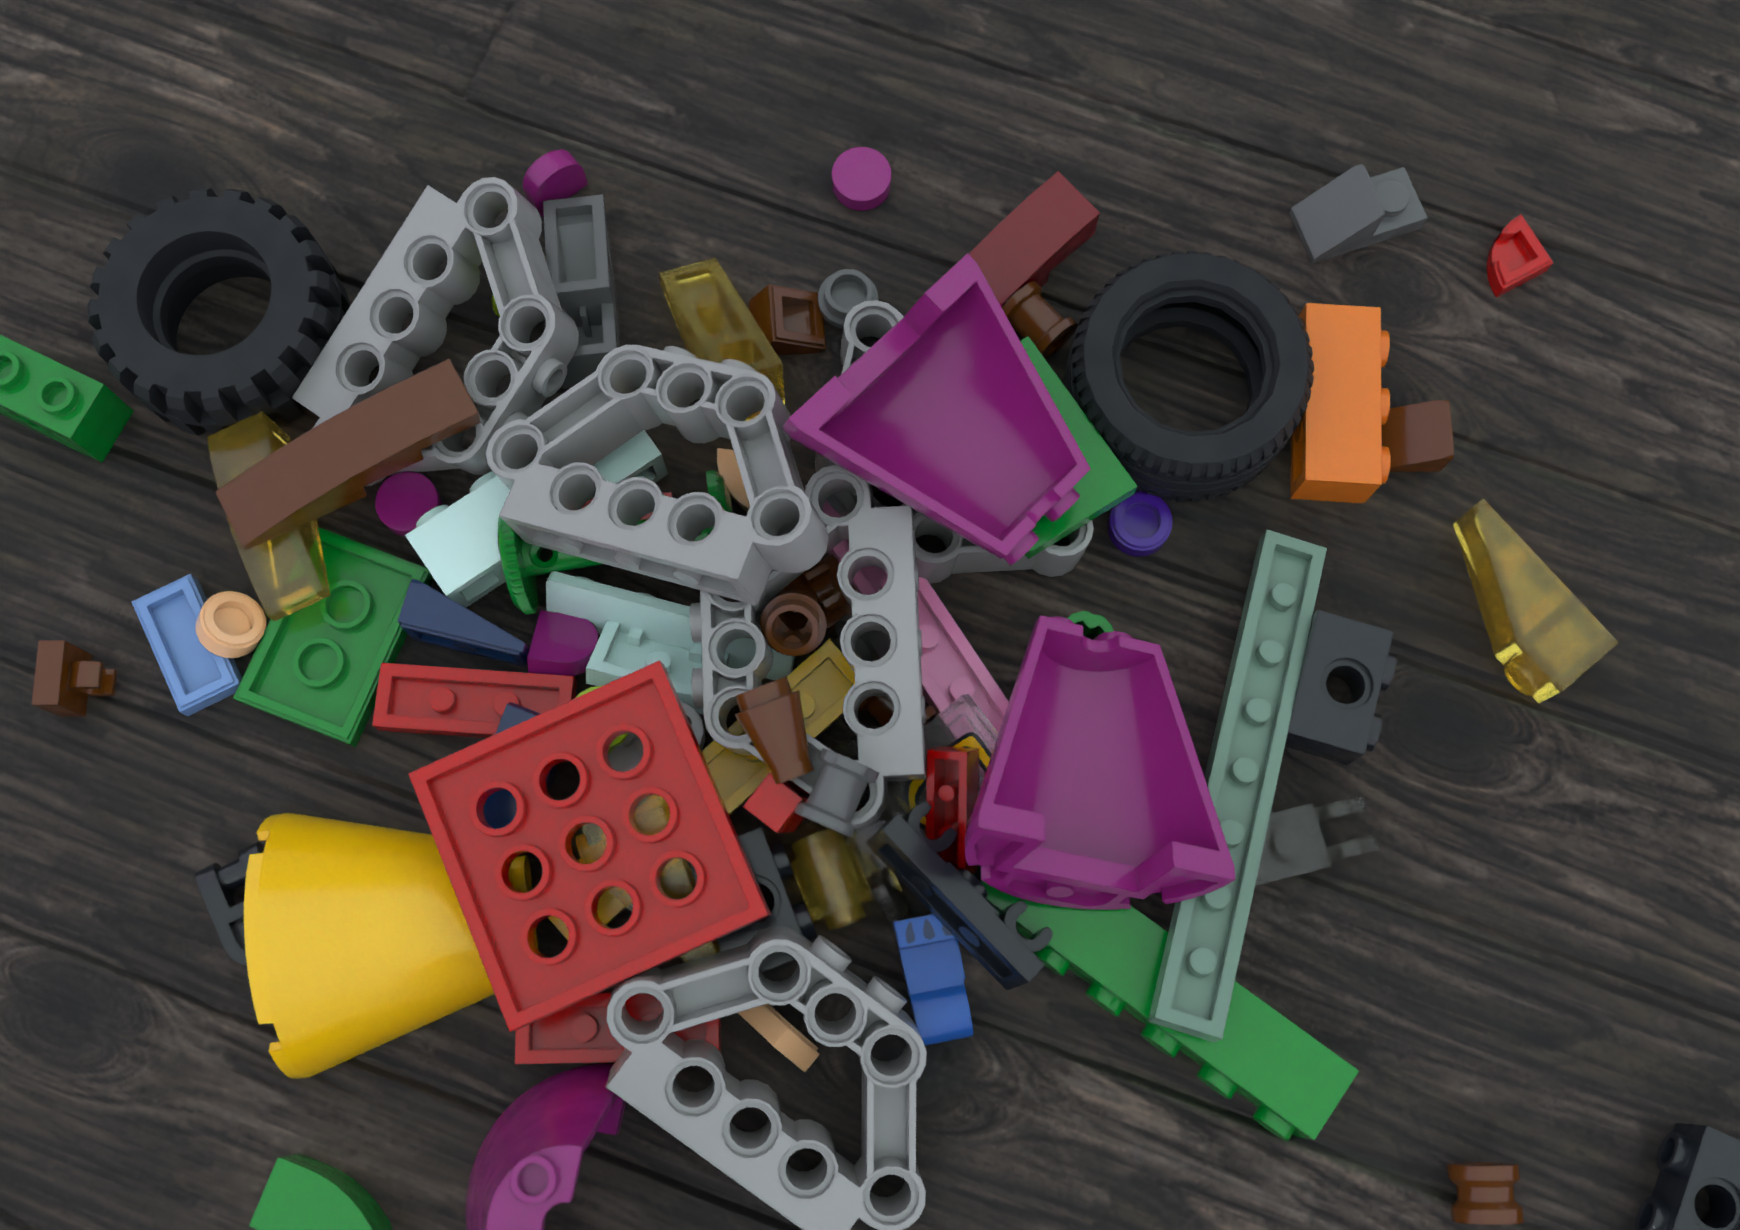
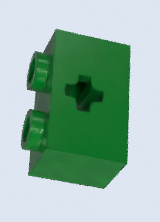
M0 335V414L102 463L134 410L103 383Z

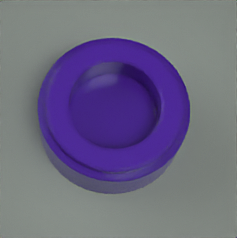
M1135 491L1134 495L1112 508L1107 522L1108 535L1116 548L1123 553L1136 557L1148 556L1158 551L1169 537L1173 523L1172 514L1167 504L1160 497L1147 494L1146 491Z

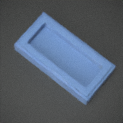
M188 574L132 601L179 712L186 716H190L235 694L242 680L234 658H224L211 653L200 643L195 629L196 620L207 598L199 580L192 574Z

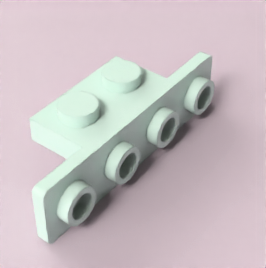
M556 571L550 573L546 581V611L587 619L595 626L597 633L601 634L586 667V684L603 686L660 660L666 667L680 702L690 705L699 714L704 715L703 708L694 707L692 698L693 668H702V642H693L690 606L659 599L647 593H636L598 583L586 577H575ZM742 637L731 642L725 650L724 659L726 666L738 669L751 663L756 653L755 641L751 638ZM772 649L774 655L772 668L765 678L778 680L788 676L793 671L795 656L783 655Z

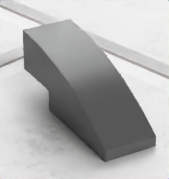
M603 194L543 201L546 262L561 308L575 321L579 332V344L574 356L567 365V375L562 384L563 389L572 388L595 372L605 355L613 349L621 347L614 270Z

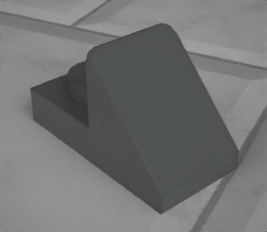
M1363 163L1353 166L1291 207L1289 215L1311 264L1419 230L1428 219L1405 167L1370 177Z

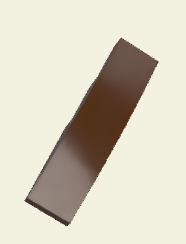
M447 359L376 393L324 421L271 453L215 493L243 549L247 551L366 497L367 494L364 486L424 460L421 449L481 423L479 412L451 360Z

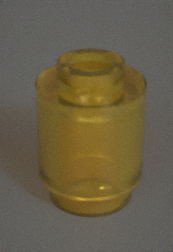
M827 829L805 837L791 845L796 860L790 864L812 923L826 921L829 931H833L866 918L863 906L872 902L874 898L852 840L845 841L843 834Z

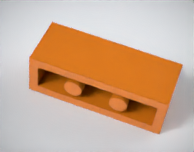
M1306 303L1298 317L1303 320L1305 325L1304 331L1308 333L1310 338L1309 345L1313 351L1311 360L1314 362V371L1312 373L1314 380L1310 388L1311 397L1307 403L1308 406L1297 428L1291 435L1290 499L1364 504L1382 484L1386 483L1390 472V450L1388 447L1382 446L1381 425H1385L1390 410L1388 388H1381V368L1386 365L1389 355V333L1386 330H1381V307Z

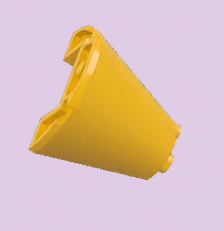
M294 813L270 815L262 822L256 833L259 841L266 840L263 853L249 854L244 893L245 952L250 990L258 1024L267 1023L274 1025L279 1041L270 1043L269 1053L278 1068L286 1076L292 1079L312 1077L494 995L491 983L432 834ZM526 855L517 856L509 868L510 882L521 893L532 890L531 868ZM535 930L534 941L538 949L537 934Z

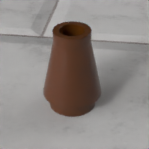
M793 584L767 604L761 615L760 627L762 634L772 649L787 656H802L812 652L821 644L826 634L827 623L825 614L819 605L816 592L808 585Z
M787 676L735 696L741 711L735 714V716L770 769L775 784L792 780L815 770L809 755L800 691H792Z

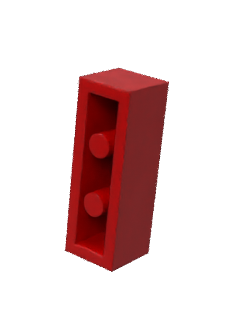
M938 746L927 750L926 801L932 808L926 814V838L936 840L940 834L952 827L957 832L956 838L950 847L938 855L946 863L950 862L956 869L963 868L975 874L977 872V865L968 866L965 858V835L979 793V748Z
M769 772L743 807L776 833L795 832L804 820V817L794 813L797 804L806 802L810 794L790 780L775 784L772 773Z

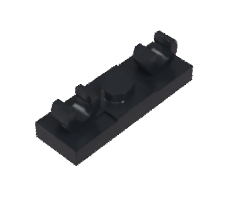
M927 801L911 809L904 818L897 814L882 825L865 842L876 856L1006 990L1029 983L1045 966L1035 956L1034 952L1048 945L1053 934L1048 926L1039 929L1029 940L1021 937L1016 929V921L1028 907L1023 901L1006 907L998 916L996 915L998 911L986 900L988 893L983 884L969 871L963 868L956 869L950 862L946 863L938 855L952 845L957 832L950 827L940 834L936 840L928 839L921 833L920 820L932 808Z

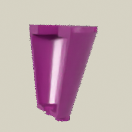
M968 253L932 285L895 326L838 378L834 376L790 416L782 426V429L791 439L996 557L1004 558L1010 566L1025 555L1039 540V537L1032 529L1043 515L1052 523L1079 499L1081 495L1073 487L1091 469L980 267Z
M1039 616L1034 624L965 835L966 861L968 866H981L982 881L1004 893L1036 903L1076 909L1118 910L1131 909V897L1145 899L1151 894L1162 892V901L1165 904H1171L1208 894L1236 880L1235 867L1160 645L1134 639L1131 635L1118 631L1106 632L1097 636L1095 640H1091L1083 636L1082 625L1074 624L1067 618Z
M614 1064L581 1066L546 1078L519 1096L500 1115L482 1142L469 1177L465 1211L466 1230H544V1221L548 1211L556 1204L573 1201L582 1156L596 1132L618 1135L620 1132L626 1101L606 1088L610 1069Z

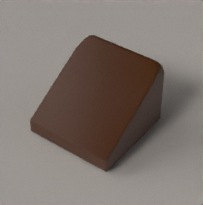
M768 284L750 300L749 320L753 355L768 357L822 353L826 350L824 318L819 311L817 292Z
M1433 400L1390 408L1385 425H1381L1382 446H1386L1390 450V472H1440L1454 457L1449 400Z

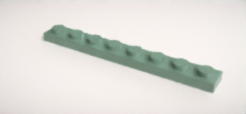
M1266 529L1258 542L1204 776L1235 867L1236 880L1208 894L1175 903L1148 1019L1150 1023L1214 1043L1221 1040L1224 1034L1327 551L1325 547Z

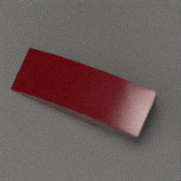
M1057 171L1005 217L969 255L977 262L999 304L1003 307L1013 294L1027 283L1035 281L1041 287L1046 284L1050 271L1094 235L1100 212Z

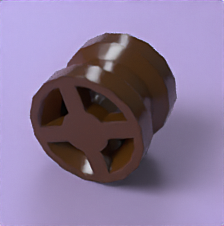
M1456 1162L1447 1164L1448 1178L1456 1185L1457 1201L1451 1206L1452 1222L1477 1225L1524 1223L1523 1207L1515 1200L1514 1185L1520 1179L1519 1164L1505 1162Z

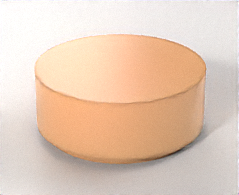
M234 591L220 592L211 596L203 604L195 624L196 634L200 643L217 656L224 658L243 657L251 653L259 644L266 629V616L262 607L248 595Z

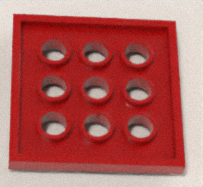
M660 660L409 773L412 785L509 1032L528 1026L616 986L626 979L649 971L771 915L666 667ZM622 734H635L643 745L641 761L635 768L629 771H616L611 766L608 758L611 743ZM572 762L580 774L579 787L571 797L565 800H555L546 788L547 775L556 764ZM508 790L516 800L517 811L515 817L507 826L494 829L487 823L484 817L485 802L494 792ZM654 795L661 796L669 806L670 818L668 824L657 834L645 835L639 831L635 824V809L644 798ZM596 824L605 834L606 848L603 855L597 861L583 864L575 858L572 852V839L576 831L582 826ZM531 852L541 862L542 878L533 890L521 893L510 882L509 868L517 856ZM675 859H686L696 870L697 883L690 895L683 899L675 900L667 896L663 891L660 881L661 873L669 862ZM620 887L631 897L633 911L627 923L619 928L612 929L600 920L597 906L603 893L611 888ZM549 916L561 919L569 933L565 949L559 955L552 958L543 955L537 949L534 941V934L538 924Z

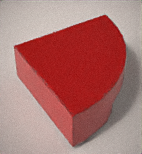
M1522 215L1517 216L1504 227L1493 242L1488 254L1487 277L1495 297L1545 273L1554 263Z

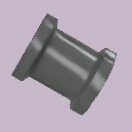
M822 748L818 757L823 763L821 771L806 802L798 803L794 813L852 838L856 828L851 821L867 784L876 783L880 773L855 760Z

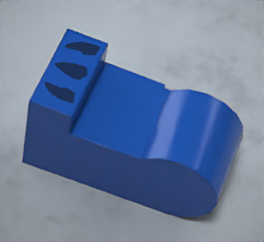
M933 914L893 922V932L913 1020L924 1045L973 1037L972 1019L964 986V979L966 978L958 940Z

